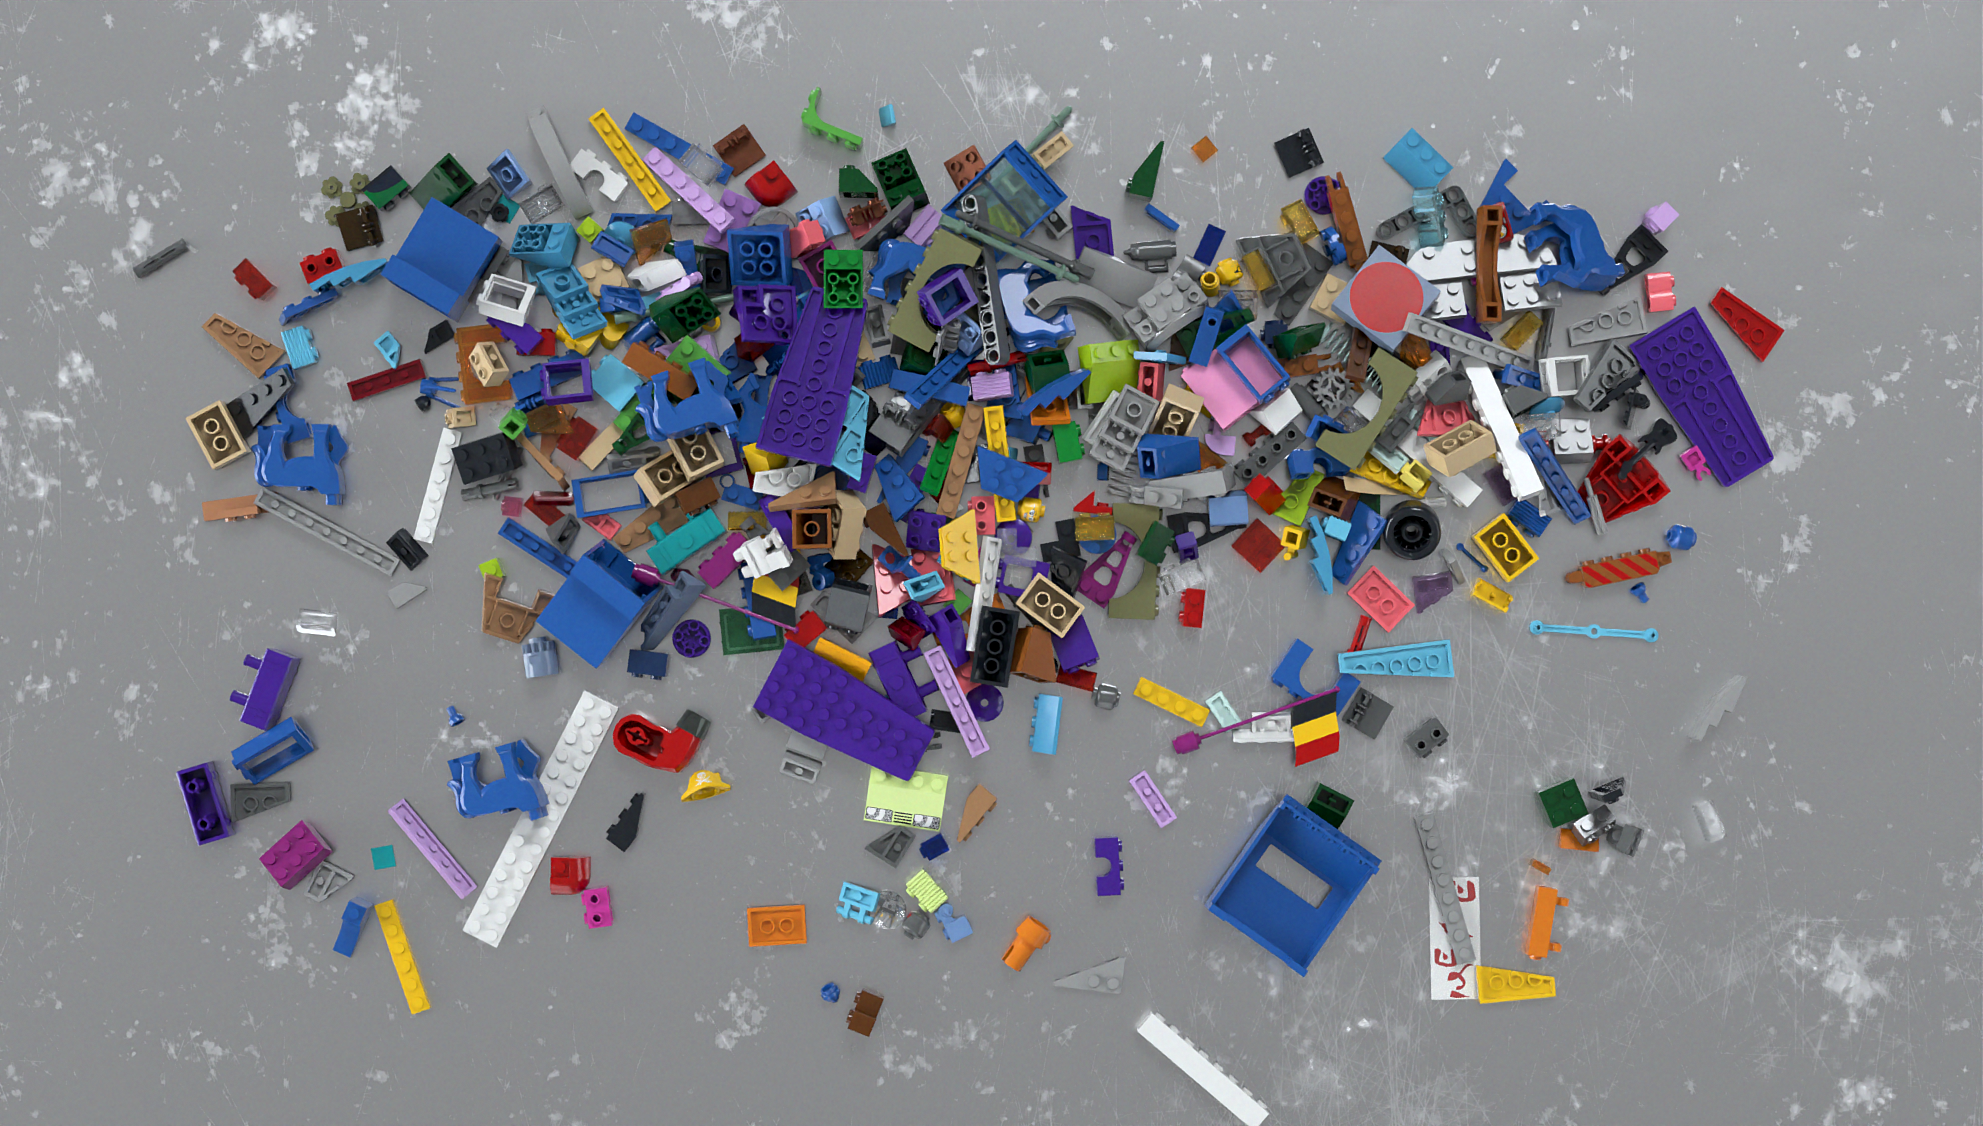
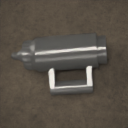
M1171 240L1137 242L1136 244H1130V248L1123 253L1124 255L1131 256V260L1145 261L1146 271L1152 273L1168 272V259L1177 256L1176 242H1171ZM1165 259V265L1148 266L1149 260Z
M1313 379L1305 386L1295 383L1290 388L1302 408V412L1311 421L1315 415L1323 417V415L1328 416V412L1321 404L1323 400L1317 402L1316 398L1307 390L1308 387L1313 391L1317 390V388L1313 387V384L1316 383Z

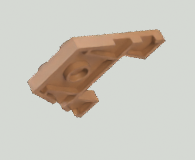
M485 572L481 631L519 644L554 597V594L538 589L532 606L527 607L496 597L503 579L502 577Z

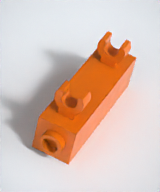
M1540 885L1535 887L1525 953L1530 955V959L1541 960V957L1547 958L1548 950L1561 952L1562 944L1550 942L1555 905L1568 907L1569 899L1557 897L1558 889Z

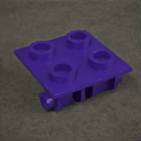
M920 508L917 511H909L906 547L940 553L938 529L946 525V515L924 512V509Z
M911 600L901 607L906 619L925 630L926 633L922 639L936 631V628L928 618L929 615L924 613L926 611L922 610L923 607H920L917 601Z

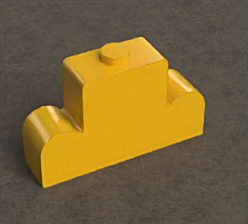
M552 308L553 315L558 318V316ZM602 313L607 320V327L573 340L560 322L555 338L563 342L569 349H574L583 356H587L598 340L601 341L602 346L606 349L618 347L627 333L629 325L626 323L616 325L615 317L612 314Z

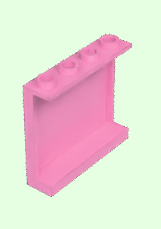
M1249 337L1227 353L1229 358L1260 395L1282 379ZM1216 349L1212 351L1207 367L1195 364L1187 366L1182 371V380L1186 382L1194 394L1204 397L1203 405L1217 421L1223 432L1260 405L1218 354Z

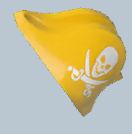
M700 770L690 777L687 791L681 796V801L689 802L714 797L730 791L731 787L729 784L721 781L720 773Z

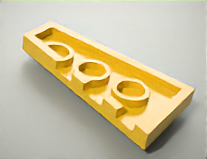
M1475 965L1480 1004L1556 996L1555 979L1553 976Z

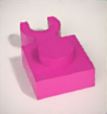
M1697 445L1692 446L1679 455L1690 472L1695 470V477L1698 480H1703L1700 476L1702 471H1705L1707 475H1711V471L1702 465L1707 461Z

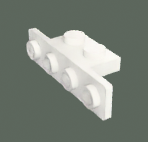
M1252 712V717L1264 714L1266 712ZM1278 712L1252 722L1251 729H1233V741L1238 743L1295 742L1293 729H1290L1291 713Z

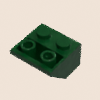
M1064 349L1026 355L1024 371L1033 394L1047 384L1070 373Z
M1317 782L1305 807L1338 829L1348 815L1355 800Z

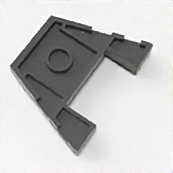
M1296 232L1236 239V243L1243 256L1261 248L1278 284L1260 292L1267 308L1273 305L1312 268V264Z

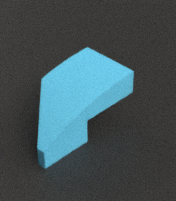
M387 331L373 343L393 369H396L401 345L390 331Z

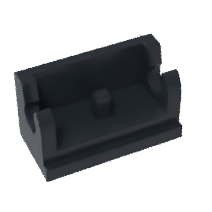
M932 709L929 725L931 728L960 733L950 711Z

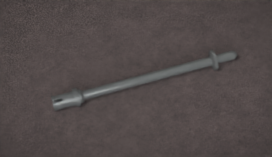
M961 210L955 213L957 218L969 223V228L977 226L1061 265L1064 264L1072 274L1076 273L1088 280L1094 275V268L1080 263V260L1075 259L1071 261L978 219L979 213L977 212L973 216Z

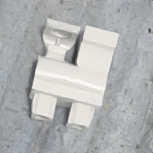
M1437 350L1430 354L1432 359L1428 363L1415 370L1418 372L1416 376L1419 378L1413 387L1409 386L1406 390L1409 399L1416 406L1423 400L1427 402L1428 398L1425 396V392L1445 373L1452 372L1448 361Z
M773 528L771 533L763 539L757 536L744 542L733 553L737 562L745 559L748 564L741 569L745 578L754 576L756 579L779 568L788 567L793 561L787 546L783 545L784 542L777 528ZM774 544L776 549L767 552V548Z

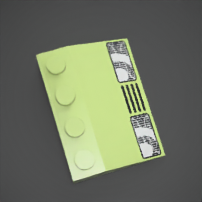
M872 766L864 820L940 832L948 775L915 770L912 778L905 781Z

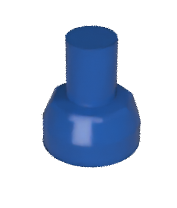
M1640 582L1630 589L1632 594L1639 596L1642 603H1646L1649 600L1645 593L1646 586L1644 582Z
M454 706L446 709L450 715L449 724L451 727L457 726L465 720L461 714H457Z

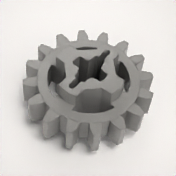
M1329 367L1328 373L1322 370V377L1316 376V380L1319 382L1313 384V387L1317 388L1313 393L1315 395L1319 394L1316 400L1317 402L1323 400V407L1329 404V409H1332L1333 405L1340 409L1341 403L1344 406L1347 405L1346 399L1352 400L1349 394L1355 393V390L1351 388L1355 383L1349 382L1350 379L1345 378L1346 370L1339 372V367H1336L1335 371H1332L1331 367ZM1335 376L1342 378L1344 381L1340 382ZM1328 378L1327 385L1321 387L1322 382ZM1332 381L1333 384H1335V387H1339L1337 388L1336 396L1335 392H1333V390L1330 389ZM1347 389L1346 394L1340 399V393ZM1324 395H1329L1333 400L1327 399Z

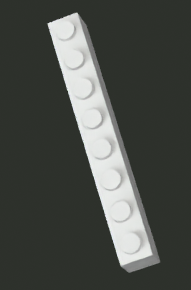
M1470 355L1461 358L1457 364V371L1461 370L1472 381L1468 394H1471L1473 399V408L1480 414L1482 427L1493 434L1497 450L1495 456L1497 461L1503 465V474L1512 485L1511 492L1513 496L1517 497L1520 502L1539 495L1544 488L1528 453L1518 439L1519 433L1487 362Z
M1366 389L1351 405V408L1354 409L1352 413L1359 419L1363 417L1369 423L1376 415L1381 400L1369 389ZM1395 414L1392 420L1388 418L1384 425L1388 427V425L1396 418L1397 414ZM1412 428L1396 446V449L1411 460L1410 464L1416 459L1433 474L1428 480L1439 484L1438 489L1445 495L1449 493L1454 498L1452 501L1460 508L1462 506L1465 508L1469 507L1483 490L1462 471L1455 476L1448 477L1428 465L1423 446L1428 441L1422 436H1417V431Z
M1151 1011L1136 1028L1137 1031L1248 1126H1259L1269 1114L1266 1110L1268 1106L1260 1099L1258 1101L1251 1097L1253 1093L1246 1087L1243 1089L1237 1085L1239 1081L1231 1074L1226 1076L1222 1072L1224 1070L1223 1067L1217 1062L1212 1064L1208 1060L1209 1056L1203 1050L1198 1052L1193 1047L1195 1044L1189 1038L1183 1039L1179 1035L1180 1031L1175 1026L1171 1025L1169 1027L1164 1023L1166 1019L1158 1012L1154 1014Z

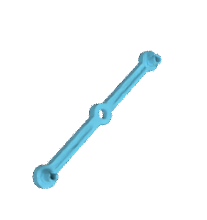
M1539 620L1532 621L1529 626L1530 631L1536 635L1544 631L1587 634L1593 639L1598 638L1600 635L1644 638L1647 642H1655L1659 636L1657 630L1653 628H1648L1645 631L1604 629L1596 624H1591L1588 627L1543 624ZM1593 628L1597 630L1595 635L1591 633Z

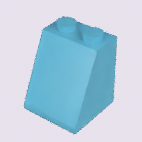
M605 355L599 362L601 366L597 370H592L593 389L615 409L622 412L637 394L634 387L638 385L640 387L644 386L646 382L614 355Z

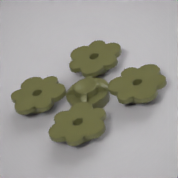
M355 173L353 175V179L349 182L352 186V192L346 191L342 193L341 187L343 184L334 176L322 182L321 193L328 195L330 199L340 196V204L342 205L338 207L331 206L330 210L325 212V218L329 220V225L339 227L335 214L345 212V208L354 207L356 209L369 205L367 201L362 202V204H356L357 197L355 195L359 193L364 194L361 189L371 182L366 174Z

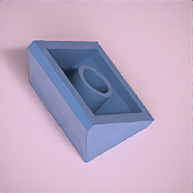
M509 149L501 153L487 167V170L508 200L533 184Z
M1231 490L1223 497L1208 496L1207 504L1210 527L1249 523L1248 500L1245 490Z

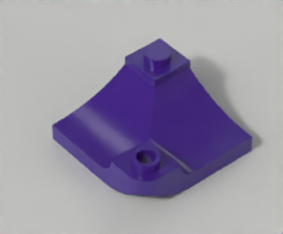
M738 285L733 289L734 308H736L739 318L742 342L774 343L779 346H787L791 343L797 327L795 286Z

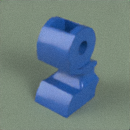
M819 553L807 557V562L811 565L809 573L814 575L812 585L818 591L832 587L835 579L834 572L823 565L825 562L831 561L832 556L830 553Z

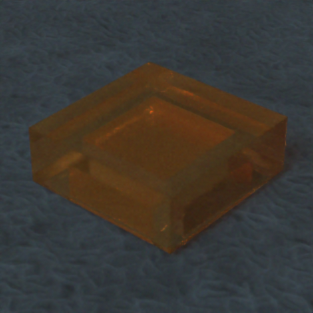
M1207 135L1191 147L1202 163L1218 151Z
M1534 858L1528 864L1546 875H1549L1551 871L1550 867Z

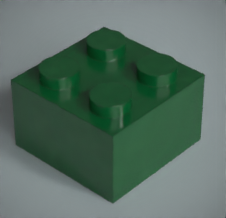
M1572 777L1535 791L1548 825L1551 828H1556L1589 814L1576 781Z

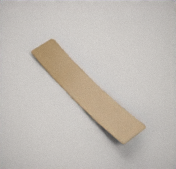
M1343 476L1345 489L1348 491L1382 495H1408L1372 480Z

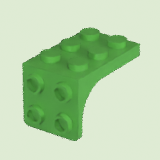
M820 87L811 90L808 98L809 107H805L801 115L804 127L808 128L810 133L816 136L821 134L827 136V140L837 144L839 141L843 142L848 149L854 151L856 149L861 150L864 143L862 137L827 124L818 117L816 108L822 91Z

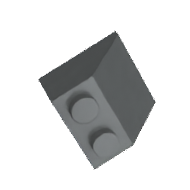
M1514 385L1510 386L1501 394L1512 419L1530 411L1534 405L1549 397L1547 393L1522 385L1516 388Z

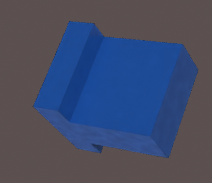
M431 197L397 255L392 254L381 275L393 285L458 323L469 305L467 300L503 241L497 235Z
M603 539L582 555L570 571V576L536 619V622L597 669L607 660L664 586L659 582L658 585L654 584L653 587L636 582L635 579L631 578L635 563Z

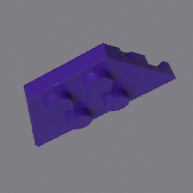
M1074 205L1070 206L1075 258L1079 259L1084 246L1114 256L1111 220Z

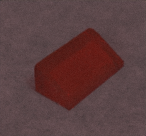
M1060 664L1056 682L1093 692L1097 673L1079 668V671L1069 674L1067 672L1064 674Z

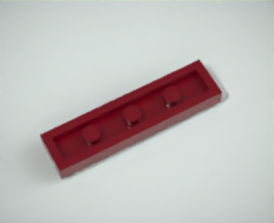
M421 359L399 365L396 369L390 368L348 382L347 386L352 400L355 402L427 378Z

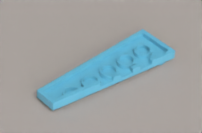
M1450 639L1338 654L1340 673L1454 677Z

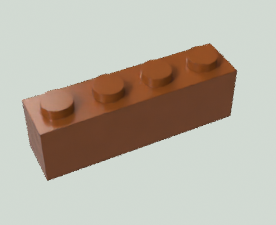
M643 341L632 343L622 363L652 380L651 376L668 370L670 372V381L667 386L668 391L683 400L696 395L698 386L691 371L689 373L682 369L683 366L676 361L671 363L666 360L667 356L659 351L653 352L649 349L650 346Z

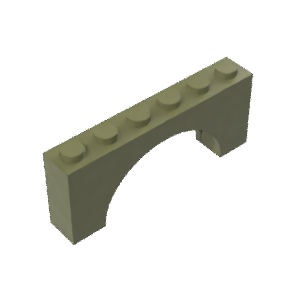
M943 226L940 230L936 229L931 237L934 242L931 247H926L922 255L925 257L923 263H918L913 272L916 276L913 281L909 280L905 291H907L905 298L901 297L896 305L898 311L896 315H891L887 323L890 326L889 332L927 352H930L938 331L927 322L918 300L917 291L925 286L929 277L935 271L946 265L960 263L974 267L984 248L959 234H954L953 231Z
M1379 347L1368 362L1377 372L1382 385V400L1376 415L1367 425L1354 432L1335 433L1325 429L1315 446L1353 470L1356 467L1361 468L1366 460L1363 458L1367 451H1372L1376 445V442H1374L1377 435L1381 436L1387 428L1384 424L1388 418L1392 420L1397 412L1395 407L1399 402L1401 404L1404 402L1408 395L1406 390L1409 386L1413 387L1419 378L1416 376L1417 371Z
M1112 503V522L1128 527L1136 534L1141 543L1152 522L1155 520L1159 522L1163 518V509H1159V506ZM1144 560L1143 573L1137 585L1129 593L1118 598L1109 599L1108 618L1155 620V616L1159 614V605H1155L1156 597H1159L1160 586L1156 585V578H1160V566H1155Z

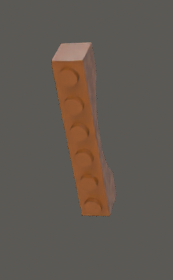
M1483 205L1477 208L1476 323L1496 324L1501 322L1502 319L1497 261L1502 229L1503 206Z

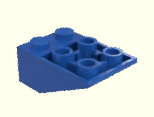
M1144 433L1138 443L1140 478L1162 479L1201 470L1199 437Z

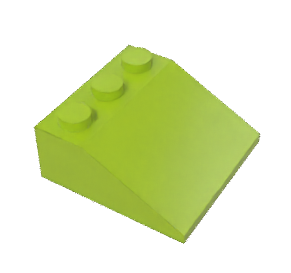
M1138 339L1095 343L1077 347L1080 369H1088L1091 372L1082 381L1086 404L1106 402L1113 390L1121 393L1125 384L1137 389L1140 360L1133 358L1134 351H1140Z

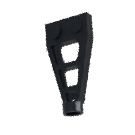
M1641 224L1628 236L1614 258L1616 264L1622 263L1629 272L1621 278H1616L1613 285L1597 292L1605 297L1613 288L1654 266L1668 253V250ZM1633 247H1636L1645 256V260L1635 266L1626 260V255Z
M1184 512L1166 516L1168 527L1175 531L1173 534L1175 537L1189 532L1188 524L1191 521L1204 523L1206 532L1203 536L1196 538L1198 547L1234 530L1247 528L1246 524L1227 525L1223 530L1212 533L1209 526V513ZM1176 540L1172 543L1173 553H1178Z

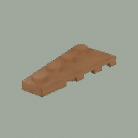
M216 313L202 326L210 336L258 379L266 373L265 370L270 369L286 353L285 350L276 347Z
M673 496L655 508L652 505L612 539L624 553H627L655 539L648 527L658 521L664 532L668 533L685 525L689 519L679 507L680 505L676 497Z

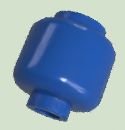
M1676 524L1673 525L1671 530H1668L1666 539L1669 541L1670 547L1674 549L1689 550L1695 545L1697 534L1690 526Z

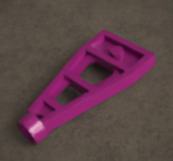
M1124 531L1121 538L1114 543L1112 548L1104 552L1084 570L1077 591L1105 609L1109 599L1116 592L1131 548L1137 541V538ZM1123 540H1126V541L1129 542L1130 544H1129V545H1125V544L1123 543ZM1114 551L1122 554V559L1117 567H1113L1107 562V558ZM1101 567H1108L1112 571V577L1108 585H1102L1094 579V573Z

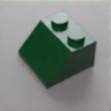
M1325 322L1300 325L1272 336L1278 358L1292 360L1298 358L1297 354L1299 353L1303 355L1312 352V348L1319 346L1326 327Z
M1156 520L1153 521L1135 555L1155 566L1158 563L1162 564L1167 555L1164 553L1166 547H1171L1175 540V536H1173L1175 531Z

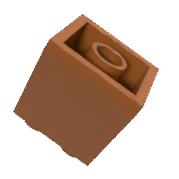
M831 509L792 510V549L832 548Z
M1026 625V628H1018L1010 674L1037 683H1056L1051 633L1044 631V627Z

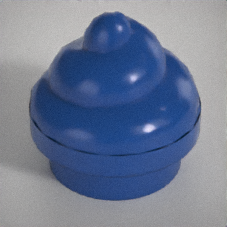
M828 983L822 987L821 997L823 1000L835 1003L839 999L840 989L834 983Z

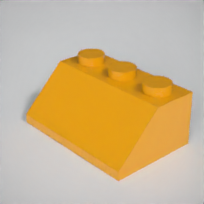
M823 637L819 638L813 651L862 682L872 665L871 661Z

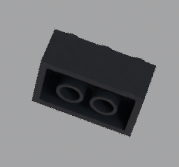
M504 432L451 448L463 485L523 466L515 440H512Z

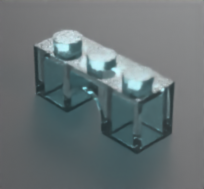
M1438 186L1415 187L1412 195L1414 212L1424 213L1431 219L1430 221L1421 222L1418 228L1420 248L1428 246L1441 247L1444 245L1445 239H1448V228L1444 227L1446 215L1441 207L1443 195L1439 193Z

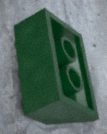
M843 165V168H839L840 198L874 199L878 197L879 199L878 188L859 169H855L854 165Z

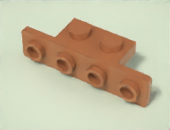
M258 494L202 502L204 521L225 519L226 522L237 521L239 516L251 519L256 518V514L269 511L254 504Z

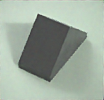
M567 513L546 528V532L560 553L564 554L581 526L571 513Z

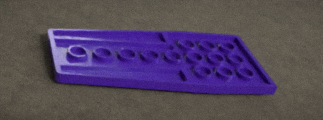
M816 286L811 288L771 392L756 449L827 467L832 466L848 410L868 308V302L865 298H863V308H824V288Z
M1695 306L1628 345L1657 396L1693 446H1698L1707 461L1706 464L1723 487L1731 486L1774 459L1773 453L1723 352Z
M790 639L787 640L753 705L754 708L795 731L905 781L912 778L935 734L933 728L841 667Z

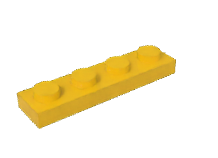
M1143 677L1140 678L1133 692L1134 695L1200 727H1203L1210 712L1209 709Z

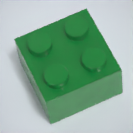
M1071 421L1070 424L1052 425L1058 464L1082 460V455H1085L1084 444L1079 443L1078 437L1082 435L1080 424L1076 425L1075 421Z

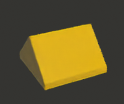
M757 442L742 447L751 473L754 475L760 471L784 468L788 463L787 456L756 449Z

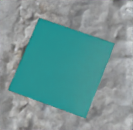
M502 194L496 204L501 203L508 207L509 214L506 222L510 224L521 205L511 199L508 200Z
M392 845L371 848L374 870L396 866Z

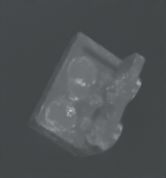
M1559 412L1520 416L1521 433L1519 435L1536 427L1544 440H1555L1556 437L1561 436Z

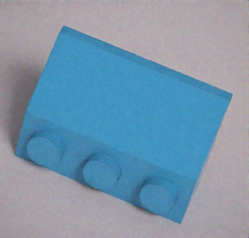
M1413 128L1383 157L1423 197L1454 168Z
M1039 693V697H1035L1034 708L1037 709L1036 716H1032L1031 727L1035 729L1034 735H1030L1029 746L1032 747V751L1056 755L1063 701L1062 696Z

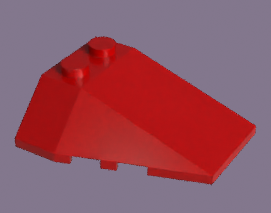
M1621 434L1603 448L1586 476L1590 480L1593 493L1597 494L1605 523L1630 512L1638 511L1643 507L1656 504L1671 492L1659 471L1645 456L1632 467L1633 469L1624 480L1618 478L1622 463L1628 461L1639 451L1631 441ZM1583 481L1577 492L1589 508L1586 499L1588 494Z

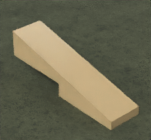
M1061 131L1034 152L1031 157L1043 170H1046L1073 148L1074 145ZM1016 169L1012 170L1000 181L1011 197L1028 184Z

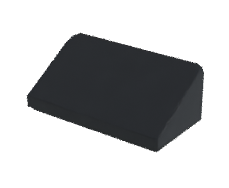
M405 528L398 530L386 542L410 571H413L429 556Z

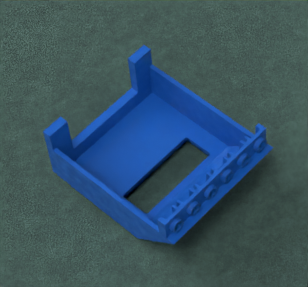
M1287 794L1257 828L1204 905L1214 915L1233 925L1304 977L1308 972L1307 967L1372 874H1377L1380 869L1378 866L1382 860ZM1272 844L1332 886V890L1318 909L1256 866L1269 845Z

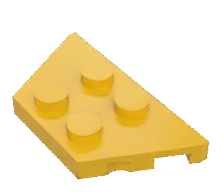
M972 509L938 529L941 567L948 571H953L960 577L971 580L973 584H979L981 582L975 509Z

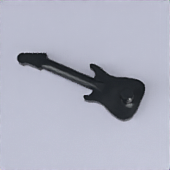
M1662 418L1655 421L1650 433L1638 440V443L1645 442L1646 444L1628 461L1622 463L1618 478L1624 480L1633 469L1632 467L1652 448L1655 449V455H1657L1663 446L1670 445L1676 441L1677 433L1673 425Z

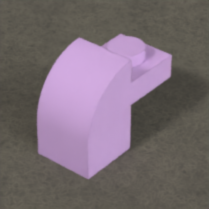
M1214 418L1213 420L1209 419L1208 431H1212V434H1204V442L1207 448L1217 455L1234 456L1236 436L1221 435V428Z

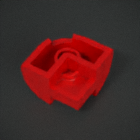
M774 160L762 170L757 171L744 184L756 201L767 207H778L798 193L792 182Z
M591 856L551 857V895H574L585 890L591 878Z

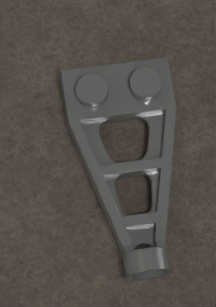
M752 516L748 517L740 525L750 540L757 536H767L771 533L757 524ZM754 525L753 530H748L749 527ZM773 544L767 552L776 549L775 545ZM797 550L790 553L793 558L790 566L768 573L769 577L781 591L787 588L811 566Z

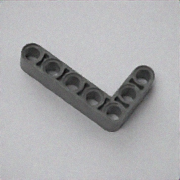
M1454 185L1382 222L1376 228V234L1382 240L1390 239L1449 208L1463 236L1471 239L1477 236V217L1463 190L1459 186ZM1451 190L1457 192V200H1452L1449 197ZM1433 199L1441 202L1439 209L1432 206ZM1459 207L1466 209L1467 215L1465 217H1461L1458 214ZM1416 208H1421L1424 211L1422 218L1415 215ZM1399 217L1406 218V226L1403 227L1398 224ZM1468 224L1475 226L1476 231L1474 234H1470L1467 231ZM1382 226L1390 228L1389 235L1382 234Z

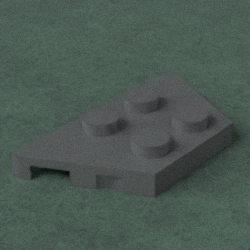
M908 195L856 242L854 246L858 250L879 251L883 241L896 239L898 236L903 235L911 223L914 200Z

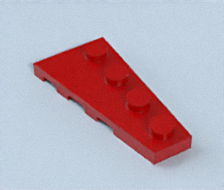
M1723 287L1719 288L1710 302V305L1757 358L1764 362L1785 330Z

